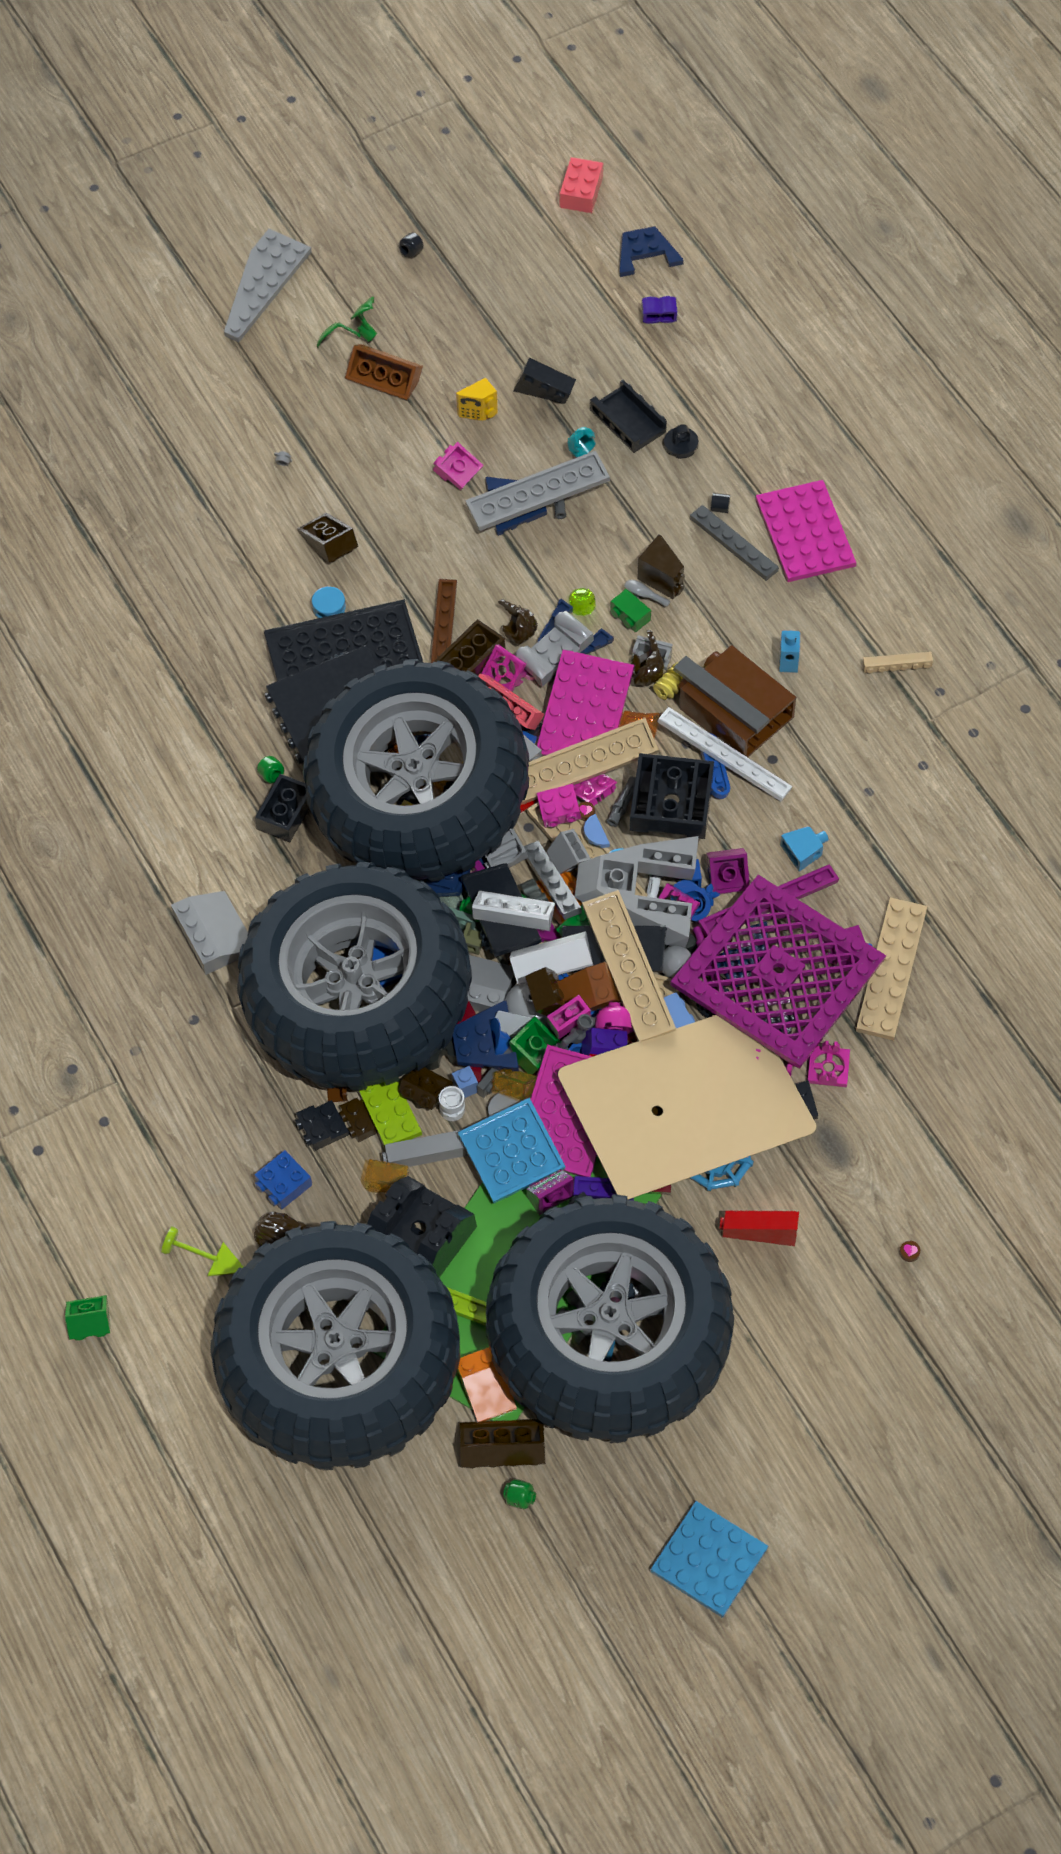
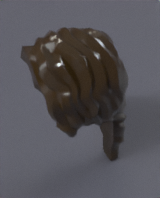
M504 599L498 601L511 614V620L507 626H501L502 632H504L509 641L520 645L535 635L538 623L533 613L528 609L522 608L520 605L517 607L516 604H511Z
M646 630L650 642V650L640 656L634 654L631 660V664L635 667L632 678L634 684L651 685V683L658 681L663 676L664 662L651 630Z
M273 1211L266 1214L255 1227L254 1238L259 1247H261L265 1243L271 1245L285 1237V1232L300 1227L301 1230L311 1227L303 1222L296 1221L285 1213Z

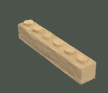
M931 652L863 657L862 664L864 673L930 668L933 664Z

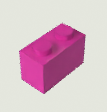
M580 995L548 1015L547 1024L557 1038L560 1039L569 1033L572 1028L578 1026L577 1020L580 1015L587 1014L591 1016V1010Z

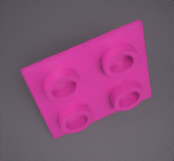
M601 774L573 786L577 797L595 806L602 799L615 792L614 789H616L615 784H617V781L605 774Z

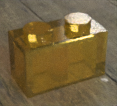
M511 1069L495 1071L492 1091L520 1100L531 1099L537 1076L521 1071H512Z
M369 1159L364 1178L365 1189L373 1193H386L395 1181L409 1176L408 1166Z

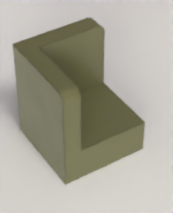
M467 922L463 934L468 951L479 955L482 948L481 940L479 939L480 932L472 930L471 923Z

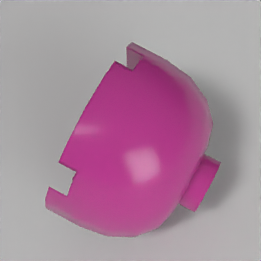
M609 1003V1006L602 1008L598 1012L595 1028L627 1031V1034L633 1032L630 1013L625 1007L620 1006V1003Z

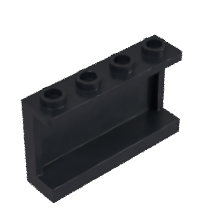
M623 379L620 381L619 388L599 400L596 396L590 399V411L633 453L666 433L667 421L665 417L660 415L652 405H649L644 400L641 394H638L633 389L631 384H627Z

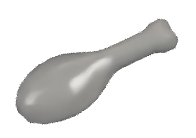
M628 580L624 584V587L637 598L639 596L650 598L665 607L670 604L669 599L654 593L642 582Z

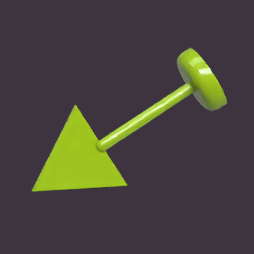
M173 1226L169 1229L161 1249V1253L169 1254L175 1245L213 1260L214 1263L207 1277L235 1274L239 1267H244L224 1242L217 1256L176 1241L178 1229Z

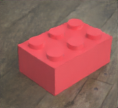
M571 157L560 191V208L588 213L593 212L603 179L602 162Z

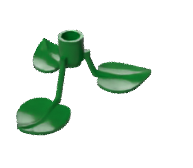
M370 297L365 303L360 305L350 318L352 320L358 316L362 324L357 328L359 332L339 322H335L320 335L317 348L319 349L321 341L338 327L352 332L358 338L362 336L367 342H370L377 335V332L366 321L363 312L373 309L372 303H374L375 297Z

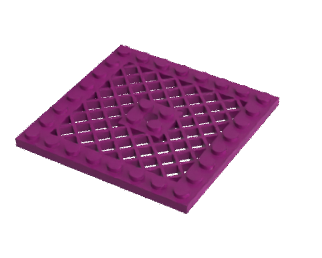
M758 874L670 981V985L800 1069L884 962L886 955ZM770 908V914H761L760 909ZM756 910L757 915L751 916L753 912ZM785 918L787 924L777 925L776 919ZM772 919L773 925L764 926L763 920ZM759 921L760 927L751 928L750 922ZM744 923H745V924H746V928H745V929H740V928L744 925ZM801 928L803 934L793 935L792 929ZM788 930L789 935L780 936L779 931ZM775 931L776 937H766L765 932ZM761 933L762 939L753 940L752 934ZM748 934L749 940H739V935ZM735 936L736 942H730L731 939ZM808 939H818L819 944L809 945ZM804 940L805 946L796 947L795 941ZM789 941H791V946H792V947H789V948H783V947H782V943H781V942H789ZM772 943H777V944H778V947L775 946V945H773V946L770 948V950H769L768 944H772ZM755 945H764L765 950L756 951ZM741 947H751L752 952L742 953ZM737 948L738 954L729 955L728 949ZM724 949V954H725V955L718 956V955L722 952V950ZM824 949H834L835 954H825ZM820 950L821 956L812 957L811 951ZM798 952H807L808 957L799 958ZM757 957H763L762 960L758 963ZM753 958L754 964L745 965L744 959ZM850 959L851 965L842 966L841 960ZM740 960L741 965L731 967L730 961ZM836 960L837 966L828 967L827 961ZM726 961L727 967H717V962ZM823 962L824 968L815 969L814 963ZM713 963L714 969H708L709 966ZM808 963H809V964H810V969H809V970H804L805 967H806L805 964H808ZM780 967L784 972L776 973L773 969ZM753 970L751 977H747L746 971ZM844 971H849L846 977H844ZM733 972H742L743 978H734ZM839 972L840 978L831 979L830 973ZM729 973L730 979L720 980L719 974ZM826 974L827 980L818 981L817 975ZM715 975L716 981L707 982L706 976ZM812 975V982H804L803 976ZM799 977L800 983H795V984H793V983L796 981V979ZM758 982L759 988L750 989L749 983ZM745 983L746 990L736 991V984ZM731 985L732 991L723 992L722 986ZM833 985H838V987L834 991ZM828 986L830 992L820 993L819 987ZM815 987V994L806 993V988ZM801 989L802 995L793 996L792 990ZM788 991L789 997L780 998L779 994L784 996ZM774 992V999H766L765 993ZM761 994L762 1000L753 1001L751 995ZM738 996H747L748 1002L739 1003ZM828 998L823 1005L822 999ZM808 1000H818V1006H809ZM804 1001L805 1007L796 1008L795 1002ZM791 1003L792 1009L782 1010L781 1004ZM777 1004V1011L768 1010V1005ZM763 1006L764 1012L755 1013L754 1007ZM811 1012H817L812 1019ZM807 1013L808 1019H798L797 1014ZM793 1015L794 1021L785 1022L784 1016ZM780 1016L781 1023L771 1024L770 1017ZM800 1026H806L805 1029H804V1030L802 1031V1033H801V1028H800ZM796 1027L797 1033L788 1034L787 1028Z

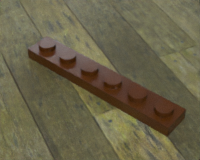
M439 579L431 663L452 644L457 580Z

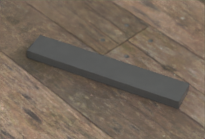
M685 656L674 666L673 671L756 734L769 723L770 719L689 657Z

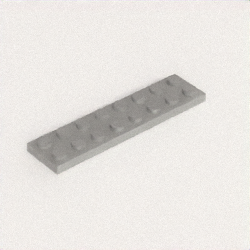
M593 451L465 501L479 531L609 482L610 476L597 452Z

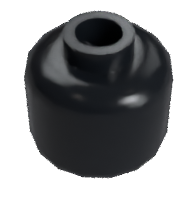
M409 233L399 241L401 254L408 258L416 256L424 247L422 238L416 233Z

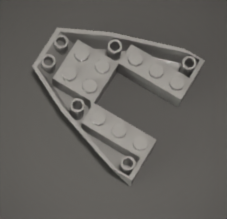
M699 836L640 844L579 863L575 898L585 902L619 890L633 926L666 925L665 945H678L686 948L689 939L692 903L635 895L637 872L692 880L696 868Z

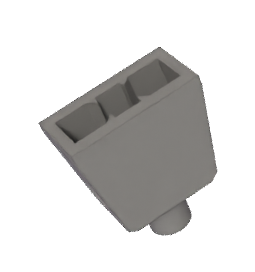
M574 829L560 832L547 850V854L560 874L578 868L579 863L591 859Z

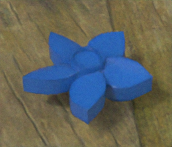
M711 883L706 889H701L707 894L711 906H713V898L718 897L720 893L713 891Z

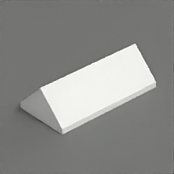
M479 891L472 906L473 918L550 931L555 903Z
M586 931L511 952L510 955L518 986L527 983L526 975L544 967L560 975L593 966Z

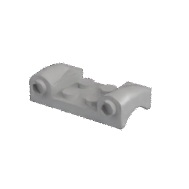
M567 611L559 612L554 619L555 627L532 648L522 646L516 651V657L526 663L524 669L542 687L556 675L563 649L581 653L594 641L593 633Z
M514 829L507 831L496 851L492 854L487 853L484 855L487 861L484 865L486 868L507 863L510 868L528 858L526 850Z

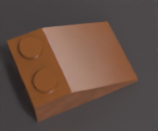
M605 962L585 968L558 981L559 989L564 994V1005L580 995L591 1012L607 1007L609 1003L621 1002L609 967Z

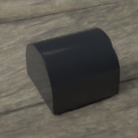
M713 493L711 511L728 513L731 495Z

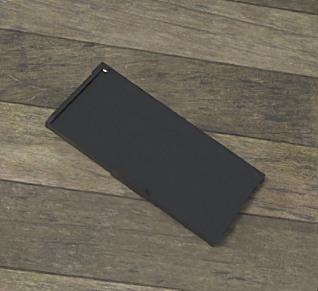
M507 863L467 873L460 877L472 905L479 891L522 897ZM479 920L496 957L542 942L535 928Z
M563 925L562 938L586 931L593 966L605 962L591 926ZM666 925L634 926L652 972L663 973ZM582 968V969H579V970H575V971H571V972H579V971H581V970H583V969H585V968Z

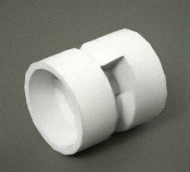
M456 1086L445 1087L439 1094V1109L444 1119L456 1121L462 1118L465 1113L464 1093Z

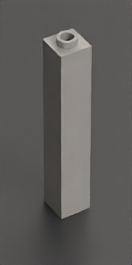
M461 1130L385 1144V1152H382L384 1164H388L389 1171L468 1156V1153L458 1135V1132Z

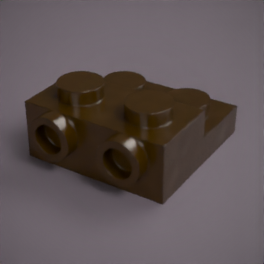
M424 1067L419 1071L412 1070L401 1081L398 1092L404 1098L412 1099L418 1102L421 1107L432 1110L439 1104L441 1090L452 1086L453 1082Z
M357 1097L340 1105L341 1112L338 1113L343 1122H347L349 1125L347 1129L352 1139L356 1138L359 1143L377 1134L362 1099L359 1100Z

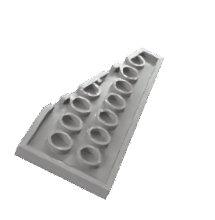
M271 229L266 231L250 251L224 330L226 337L237 342L241 341L311 254V247Z

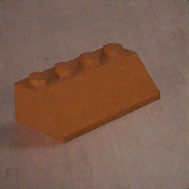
M358 344L353 347L345 378L408 400L419 382L423 365Z

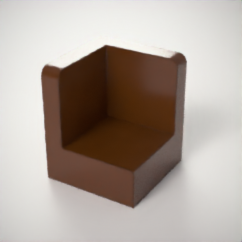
M336 1086V1088L332 1087V1089L327 1088L328 1102L331 1100L333 1102L348 1101L347 1087Z

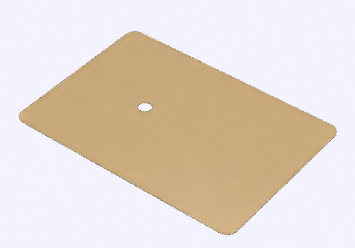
M717 1015L676 1028L674 1032L642 1042L638 1041L564 1066L558 1072V1078L617 1195L628 1196L627 1200L805 1137L816 1130V1123L780 1056ZM654 1106H659L663 1109L661 1116H655L651 1110Z

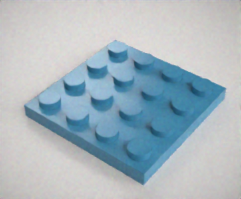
M530 1098L458 1132L493 1204L529 1187L533 1183L541 1181L560 1169H566Z
M696 1501L650 1569V1572L723 1618L764 1556L768 1545Z

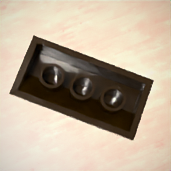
M477 619L434 662H447L460 671L467 672L468 670L479 676L495 645H500L506 649L505 638Z
M538 1419L460 1423L461 1468L537 1466L545 1464L543 1423Z

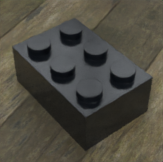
M280 774L255 816L257 830L291 842L310 809L306 799L305 783Z

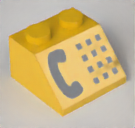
M487 378L456 393L457 415L459 417L484 421L498 414L497 391Z

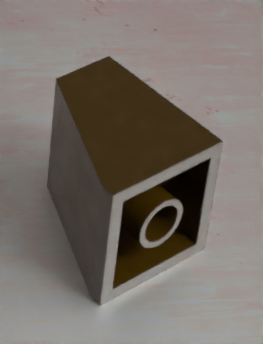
M658 534L638 558L637 579L667 597L674 599L684 589V565L664 538Z

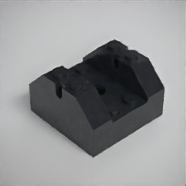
M639 753L630 814V831L645 833L654 831L686 835V837L699 836V839H705L711 801L714 761ZM668 795H676L679 798V802L677 803L674 799H664Z
M410 1176L404 1177L392 1184L385 1194L386 1200L384 1202L380 1201L371 1212L367 1225H371L375 1231L385 1235L392 1233L404 1240L417 1255L421 1254L433 1265L440 1278L476 1229L475 1214L429 1190L425 1185ZM417 1222L424 1223L426 1231L421 1235L413 1234L411 1232L413 1224Z

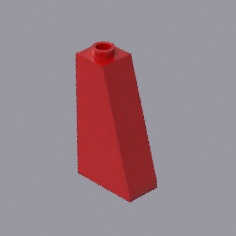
M726 1210L725 1218H720L719 1229L723 1230L722 1237L795 1247L799 1211Z

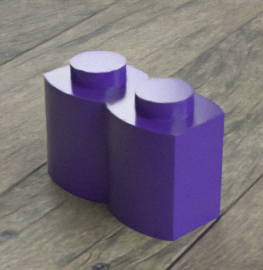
M649 296L642 298L643 323H673L677 321L676 297L664 296L657 298Z

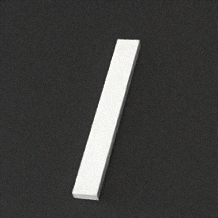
M670 707L658 719V723L782 802L790 792L791 785Z

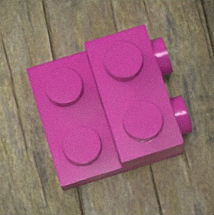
M457 442L454 446L449 445L444 451L445 455L443 457L439 456L435 460L433 471L445 482L449 480L461 491L484 465Z
M573 784L537 793L545 828L556 827L562 823H571L582 819Z

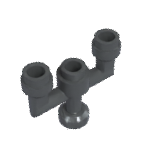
M587 1014L580 1015L577 1020L578 1026L572 1028L569 1035L557 1043L555 1047L568 1050L570 1043H581L586 1037V1031L594 1028L596 1018Z

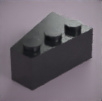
M529 357L519 375L513 392L565 404L576 379Z

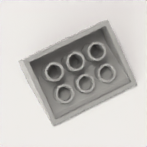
M225 891L187 897L171 905L173 917L205 975L239 960L240 949L248 938V932Z
M469 955L472 981L467 997L474 1011L482 1012L505 1000L506 995L511 990L515 974L510 965Z

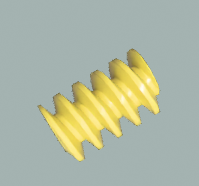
M678 662L673 664L667 673H664L662 678L653 685L654 692L663 700H667V697L672 699L674 694L679 692L678 685L683 677L673 671L674 666Z

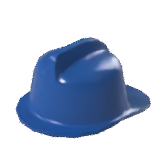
M682 880L674 884V887L700 902L691 920L699 921L707 917L711 909V902L707 894L689 880ZM671 895V900L676 901L678 897Z
M494 1018L490 1024L495 1055H501L509 1048L511 1039L507 1033L501 1031L498 1018Z

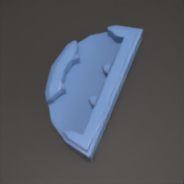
M596 814L590 816L584 825L585 839L590 844L600 846V848L610 847V843Z

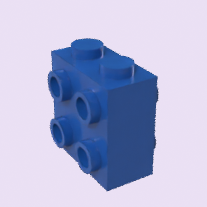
M286 1150L254 1174L257 1189L261 1193L265 1192L273 1206L277 1205L281 1210L312 1186L311 1176Z

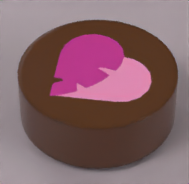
M582 802L578 805L582 818L580 820L587 821L590 816L595 814V807L592 803Z
M906 1241L901 1245L900 1256L904 1261L914 1262L920 1256L921 1249L916 1242Z

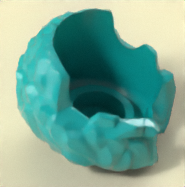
M587 427L577 429L568 438V450L575 457L588 454L596 445L594 432Z

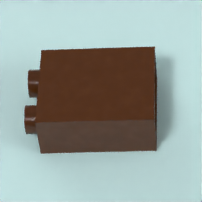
M733 645L722 654L718 651L713 652L706 659L703 668L770 719L769 723L756 734L684 678L678 685V690L680 691L679 709L707 732L714 734L719 740L747 758L790 722L795 715L796 696Z

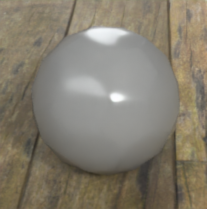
M674 945L666 948L664 951L663 974L673 979L692 956L691 953L683 946Z

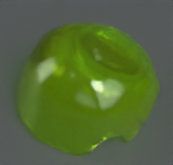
M578 588L569 595V604L573 607L574 614L584 616L591 614L595 610L596 598L590 589Z

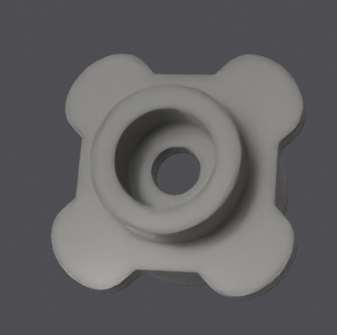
M284 451L274 453V456H276L275 463L288 466L289 462H292L289 453Z

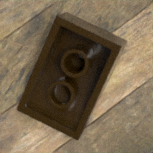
M328 513L297 528L298 532L314 551L329 563L336 561L340 556L348 554L353 549L359 547L353 528Z
M544 967L525 976L536 1012L548 1016L564 1005V994L559 989V978L555 971Z

